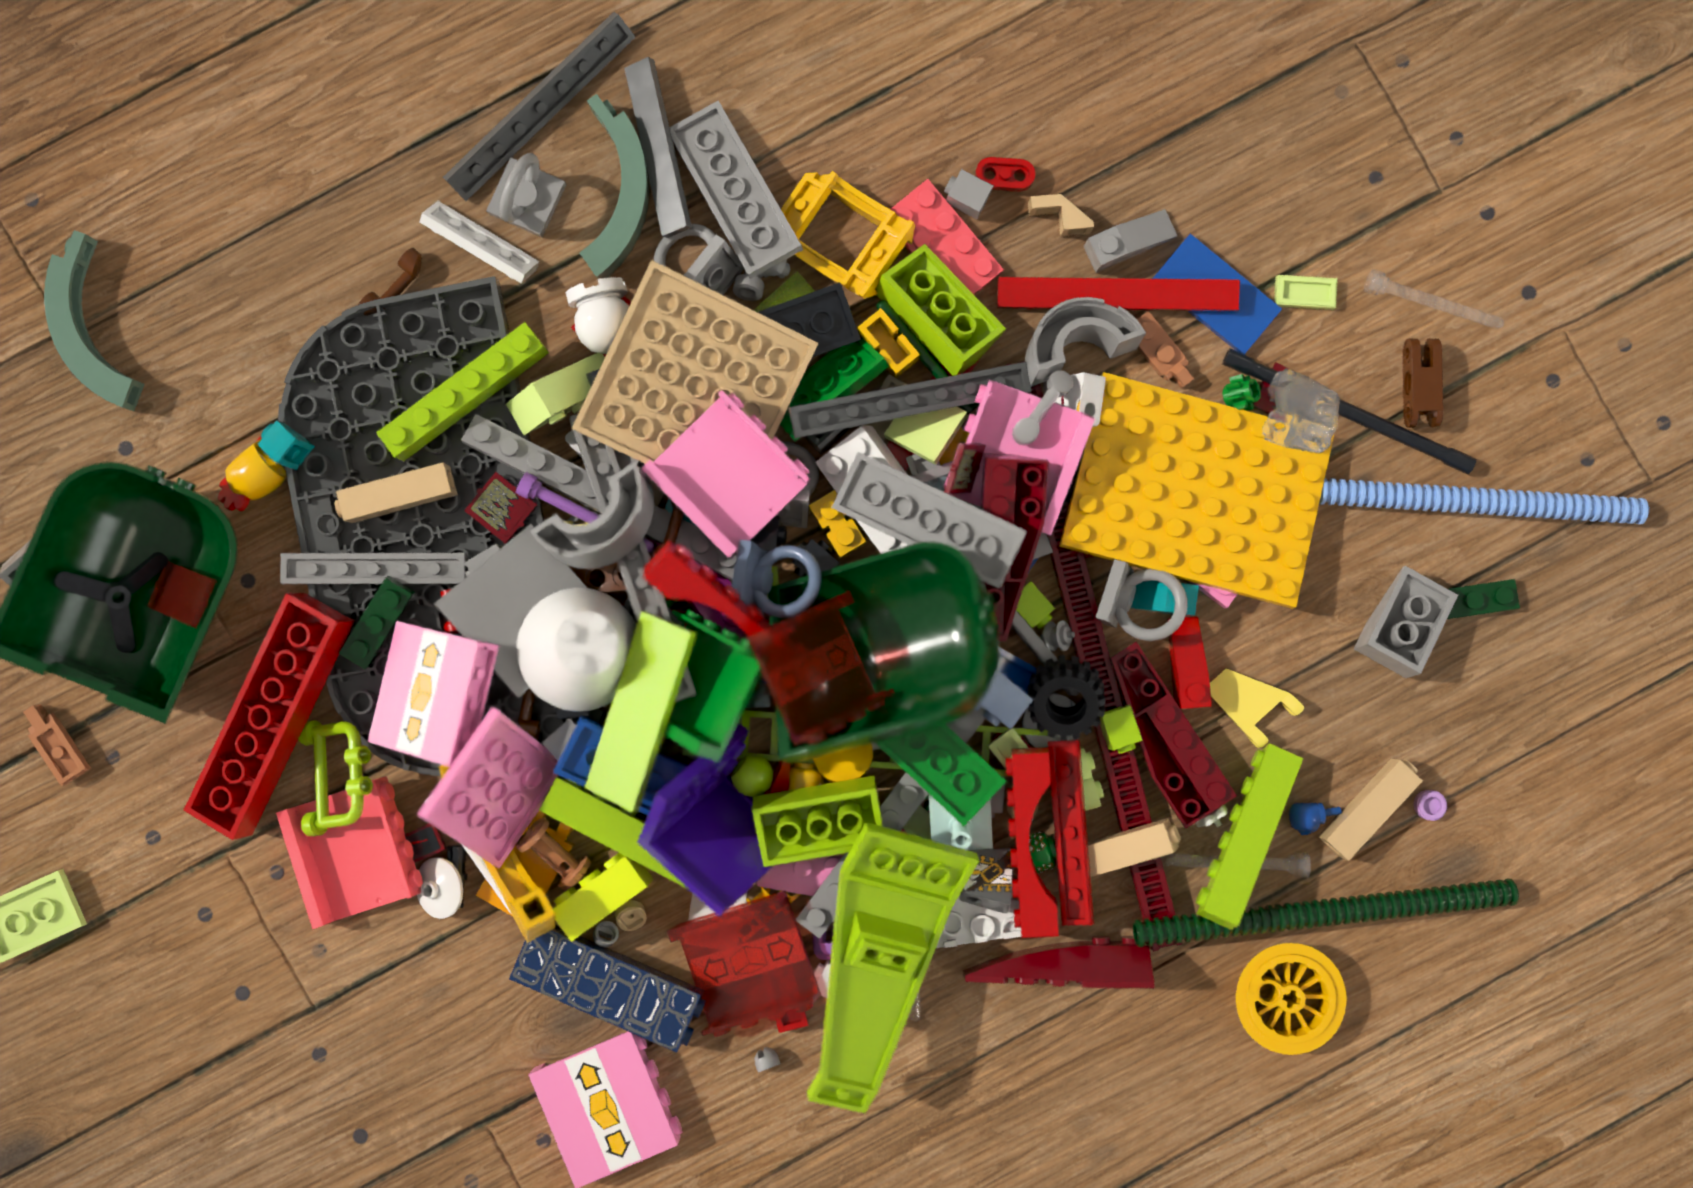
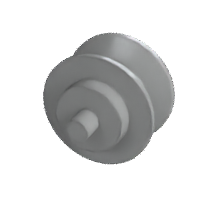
M1064 620L1059 621L1057 625L1052 621L1048 622L1044 627L1043 634L1040 635V639L1043 640L1050 651H1056L1058 647L1061 650H1068L1072 638L1075 637V633L1072 632L1068 623Z

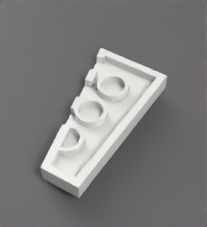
M958 897L951 909L936 948H948L961 944L1021 937V928H1015L1014 909H1020L1019 899L1011 898V906L1008 912L1001 913L962 902Z

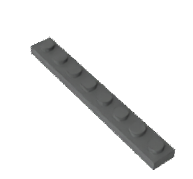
M613 12L443 176L447 183L465 201L484 185L635 38V35L619 14Z
M1026 362L790 407L789 413L794 438L977 403L975 399L980 385L987 386L989 379L1029 393L1031 392Z

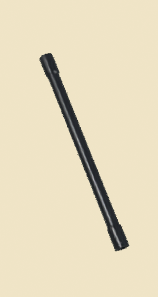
M1229 348L1223 359L1222 365L1273 385L1440 460L1443 464L1467 475L1471 473L1476 464V458L1454 448H1448L1256 362L1253 358Z

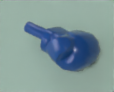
M1294 803L1289 809V820L1291 827L1298 830L1301 835H1309L1317 831L1320 824H1325L1326 816L1339 815L1342 811L1340 807L1324 809L1322 803Z

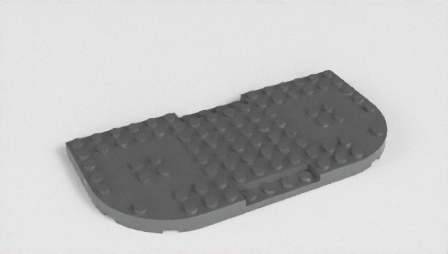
M495 276L377 299L347 309L341 313L342 315L332 320L326 326L322 325L306 341L293 360L284 381L286 385L282 396V403H279L278 421L287 424L315 446L297 470L285 466L301 553H466L468 561L495 544L502 545V547L506 544L464 510L478 494L477 489L483 488L495 472L499 473L516 488L524 474L462 443L461 439L475 414L531 442L530 434L523 435L506 406L507 402L521 392L518 377L405 461L395 458L376 433L510 333L500 281ZM377 308V313L367 316L363 315L365 311ZM439 463H445L451 467L458 494L456 496L355 523L343 521V517L340 518L337 514L335 500H338L336 494L338 490ZM530 498L538 506L524 522L525 527H520L509 541L530 524L535 528L545 521L539 498ZM307 584L310 596L355 621L348 637L381 584ZM403 584L415 593L397 621L445 633L444 625L449 620L436 607L435 603L441 598V591L452 589L457 584ZM395 625L366 670L339 654L326 683L337 713L342 716L344 722H350L356 726L360 733L361 744L367 746L374 755L391 765L407 771L441 776L439 766L442 764L368 742ZM460 633L452 634L455 636L463 637ZM494 671L482 721L491 708H494L518 725L523 694L517 698ZM535 694L531 719L541 721L538 742L542 744L569 718L557 719L556 707H550L549 703Z

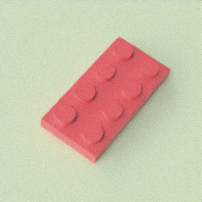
M929 179L925 180L890 209L896 215L915 223L912 245L906 243V249L913 253L926 244L974 295L1003 272L1004 269Z

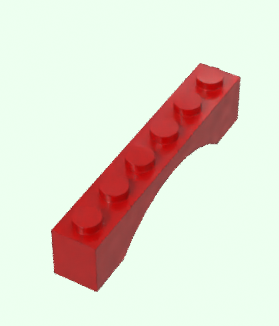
M669 540L644 566L643 578L667 598L700 602L719 610L731 618L746 633L752 643L760 646L758 653L769 658L762 672L764 678L765 674L808 653L801 644L796 643L794 645L786 638L787 634L777 624L771 626L763 619L764 615L756 606L752 604L747 606L741 601L739 593L728 584L724 586L716 580V574L708 566L697 564L692 559L693 556L690 551L683 545L678 544L676 546Z
M1049 748L1011 749L1012 757L1005 758L1006 776H1013V788H1007L1008 807H1014L1015 818L1009 819L1010 837H1016L1017 848L1010 849L1011 868L1018 867V879H1012L1013 898H1019L1020 909H1014L1015 928H1021V938L1057 937L1059 932L1056 897L1045 886L1037 873L1029 846L1030 825L1035 808L1041 796L1051 784Z

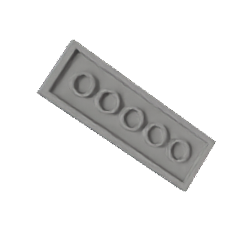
M719 101L669 127L675 147L750 279L803 250L802 245Z
M860 452L857 453L832 506L833 509L908 545L920 542H939L949 545L960 551L970 561L981 580L997 588L1001 587L1027 531Z

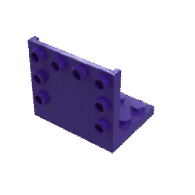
M740 723L736 726L719 762L700 756L657 792L637 841L638 844L719 917L774 867L763 866L752 812L753 797L741 794L734 787L729 775L738 765L736 758L746 748L744 741L749 731Z

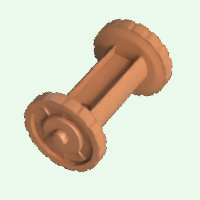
M542 817L524 832L518 840L516 848L520 852H525L531 848L561 876L558 886L563 891H566L583 877L590 867L591 860L587 856H582L576 860L546 832L549 821ZM566 862L569 867L566 868L561 863Z

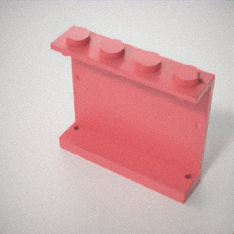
M387 776L371 780L373 789L370 794L364 795L363 812L355 823L348 826L327 828V831L320 836L309 837L303 833L301 828L302 817L308 812L316 811V800L276 812L312 929L404 898L408 899L421 893L422 875L416 869L413 861V847L406 840L403 829L404 819L397 810L394 801L395 791L392 784L388 782ZM346 790L328 796L329 816L345 814L350 811L351 796L347 794Z

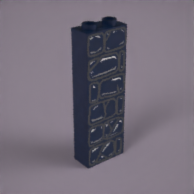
M556 925L554 929L529 943L525 940L509 977L514 982L674 1052H678L681 1045H688L694 1031L693 1028L689 1027L693 1016L699 1018L706 1003V1000L701 999L704 993L703 989L607 947H599L595 942L578 936L571 942L561 927Z

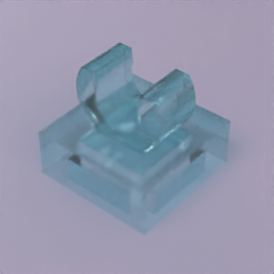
M760 680V689L757 692H752L745 708L771 706L770 694L762 695L766 690L764 680Z

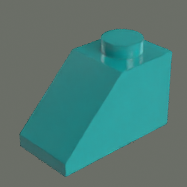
M278 420L274 424H269L261 434L262 439L258 443L261 449L273 461L295 470L298 469L315 447L287 424Z
M1153 580L1144 581L1136 585L1135 597L1130 609L1173 615L1175 599L1171 590L1163 583ZM1181 583L1187 596V612L1185 617L1195 616L1199 586Z

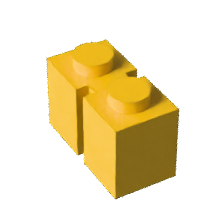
M882 308L858 326L859 335L877 352L880 351L879 354L889 365L886 369L895 378H898L919 360L920 354L903 334L897 338L896 343L894 338L898 335V328Z
M834 490L810 504L809 509L823 532L828 527L831 531L826 534V537L838 557L842 559L864 546L866 541L853 519L846 521L845 518L848 515L832 508L838 495Z

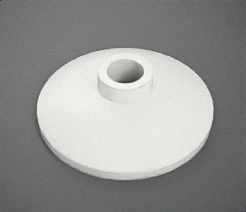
M440 857L429 859L419 869L423 884L421 886V893L417 897L422 908L429 915L440 919L452 916L461 905L463 899L462 879L457 868L447 859Z

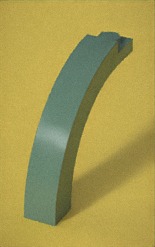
M595 94L587 100L588 105L615 143L621 165V188L615 211L602 233L580 252L583 260L597 279L611 276L633 250L646 220L649 206L650 182L642 145L631 121L624 111L617 115L607 99L602 102L598 95Z
M74 230L72 236L65 244L64 257L52 254L47 268L44 304L50 335L62 360L82 384L103 399L122 408L135 411L145 384L127 377L111 366L93 344L85 326L82 310V290L86 272L98 241Z

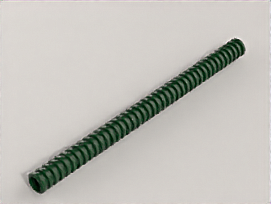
M1507 878L1504 881L1498 879L1495 882L1489 880L1486 883L1480 881L1477 884L1471 882L1467 885L1464 883L1458 886L1453 884L1449 887L1444 885L1440 889L1435 886L1431 890L1426 887L1422 890L1418 888L1413 891L1404 890L1403 893L1402 891H1395L1394 894L1386 892L1385 895L1377 893L1376 896L1368 894L1366 897L1365 895H1358L1357 898L1349 896L1348 899L1340 897L1339 900L1331 898L1329 901L1322 899L1320 902L1312 900L1311 903L1303 901L1302 904L1294 902L1292 905L1285 903L1283 906L1275 904L1274 907L1266 905L1264 909L1262 906H1257L1255 910L1253 907H1247L1246 911L1244 910L1238 927L1231 930L1200 915L1198 916L1196 913H1192L1190 917L1182 914L1181 918L1173 915L1171 919L1168 916H1164L1162 920L1154 917L1153 921H1150L1149 918H1145L1143 922L1136 919L1133 923V936L1137 946L1143 947L1144 944L1153 946L1154 943L1162 945L1163 942L1172 944L1174 940L1176 943H1181L1183 939L1185 942H1190L1192 938L1195 941H1200L1201 937L1204 940H1209L1210 936L1218 939L1220 935L1223 938H1228L1229 934L1237 937L1239 933L1242 936H1246L1248 932L1251 935H1256L1257 931L1265 934L1267 930L1270 933H1274L1276 929L1283 932L1285 928L1292 931L1295 927L1301 930L1304 926L1310 929L1313 925L1319 928L1323 924L1328 927L1332 923L1337 926L1341 922L1346 925L1351 921L1359 923L1360 920L1368 922L1369 919L1377 921L1379 918L1380 920H1386L1388 917L1396 919L1397 916L1405 918L1406 915L1414 917L1415 915L1423 916L1425 913L1432 915L1434 912L1442 914L1443 911L1451 913L1452 911H1469L1471 908L1473 910H1478L1480 907L1487 909L1489 906L1491 908H1497L1498 906L1506 907L1507 905L1515 906L1519 899V892L1516 883L1512 879Z

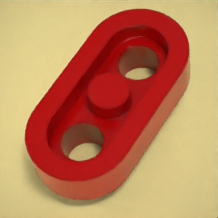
M987 157L978 163L975 177L993 185L992 190L1021 192L1029 189L1033 184L1035 169L1025 159ZM987 171H992L995 174V177L993 179H988L985 177L984 173ZM1016 173H1022L1025 179L1023 181H1017L1014 178V175Z

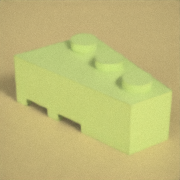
M601 353L593 354L531 383L507 402L506 406L523 435L525 436L547 423L551 425L564 419L567 416L566 413L573 411L574 414L579 412L591 389L586 374L600 369L605 359L604 355Z

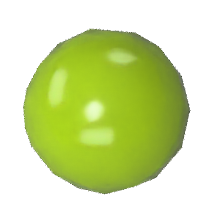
M745 755L733 770L731 780L734 787L741 794L749 797L759 796L770 788L774 772L771 764L765 758L758 755Z

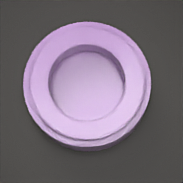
M1424 790L1415 797L1414 810L1419 817L1435 821L1442 818L1446 813L1447 801L1437 791Z

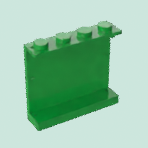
M673 609L672 614L677 616L678 620L687 623L685 628L697 633L687 662V668L696 695L674 703L664 734L693 753L719 762L769 658L758 653L760 646L745 639H742L741 643L738 642L741 636L727 629H723L721 633L722 626L708 619H705L702 623L703 616L687 609L685 614Z

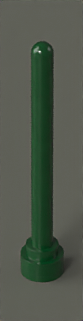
M880 300L877 303V309L882 308L897 326L899 336L903 334L920 354L919 359L932 375L936 379L950 377L885 300ZM973 403L957 407L966 411L968 415L976 407H978L980 403Z

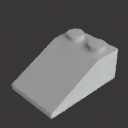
M1403 566L1366 622L1354 650L1404 678L1421 674L1458 595L1411 568Z

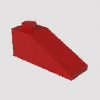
M1198 616L1185 617L1180 627L1168 636L1173 697L1180 709L1212 707L1209 673Z

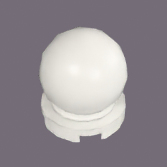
M619 277L598 279V286L584 289L582 283L566 291L569 307L578 308L574 317L575 332L580 341L592 352L608 353L629 308V305L621 299L628 291L625 282Z

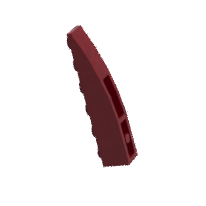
M984 453L980 510L1027 531L1001 587L997 588L982 580L987 593L992 595L995 602L994 615L999 632V641H1007L1045 523L1049 461L1014 454Z
M1134 642L1112 656L1110 659L1125 703L1131 706L1142 741L1139 743L1150 775L1183 827L1187 829L1237 795L1138 643Z

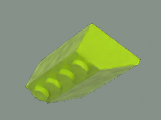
M926 244L881 275L876 289L877 296L881 300H885L919 341L952 376L962 374L975 364L1006 330L998 319Z
M875 776L753 796L752 812L764 867L849 853L866 822L883 827Z

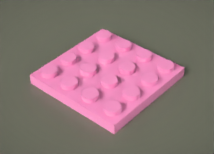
M491 708L418 815L499 869L539 811L556 777L560 776L553 773L558 760L547 748L504 714Z

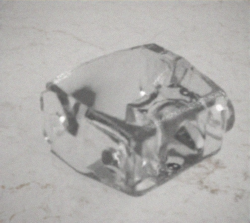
M1287 368L1284 371L1277 372L1267 391L1270 396L1269 401L1276 403L1277 410L1271 411L1263 425L1262 433L1265 435L1264 440L1286 448L1322 453L1331 445L1332 437L1337 430L1340 402L1338 393L1306 375ZM1280 422L1283 423L1285 427L1283 429H1277L1274 427V424Z

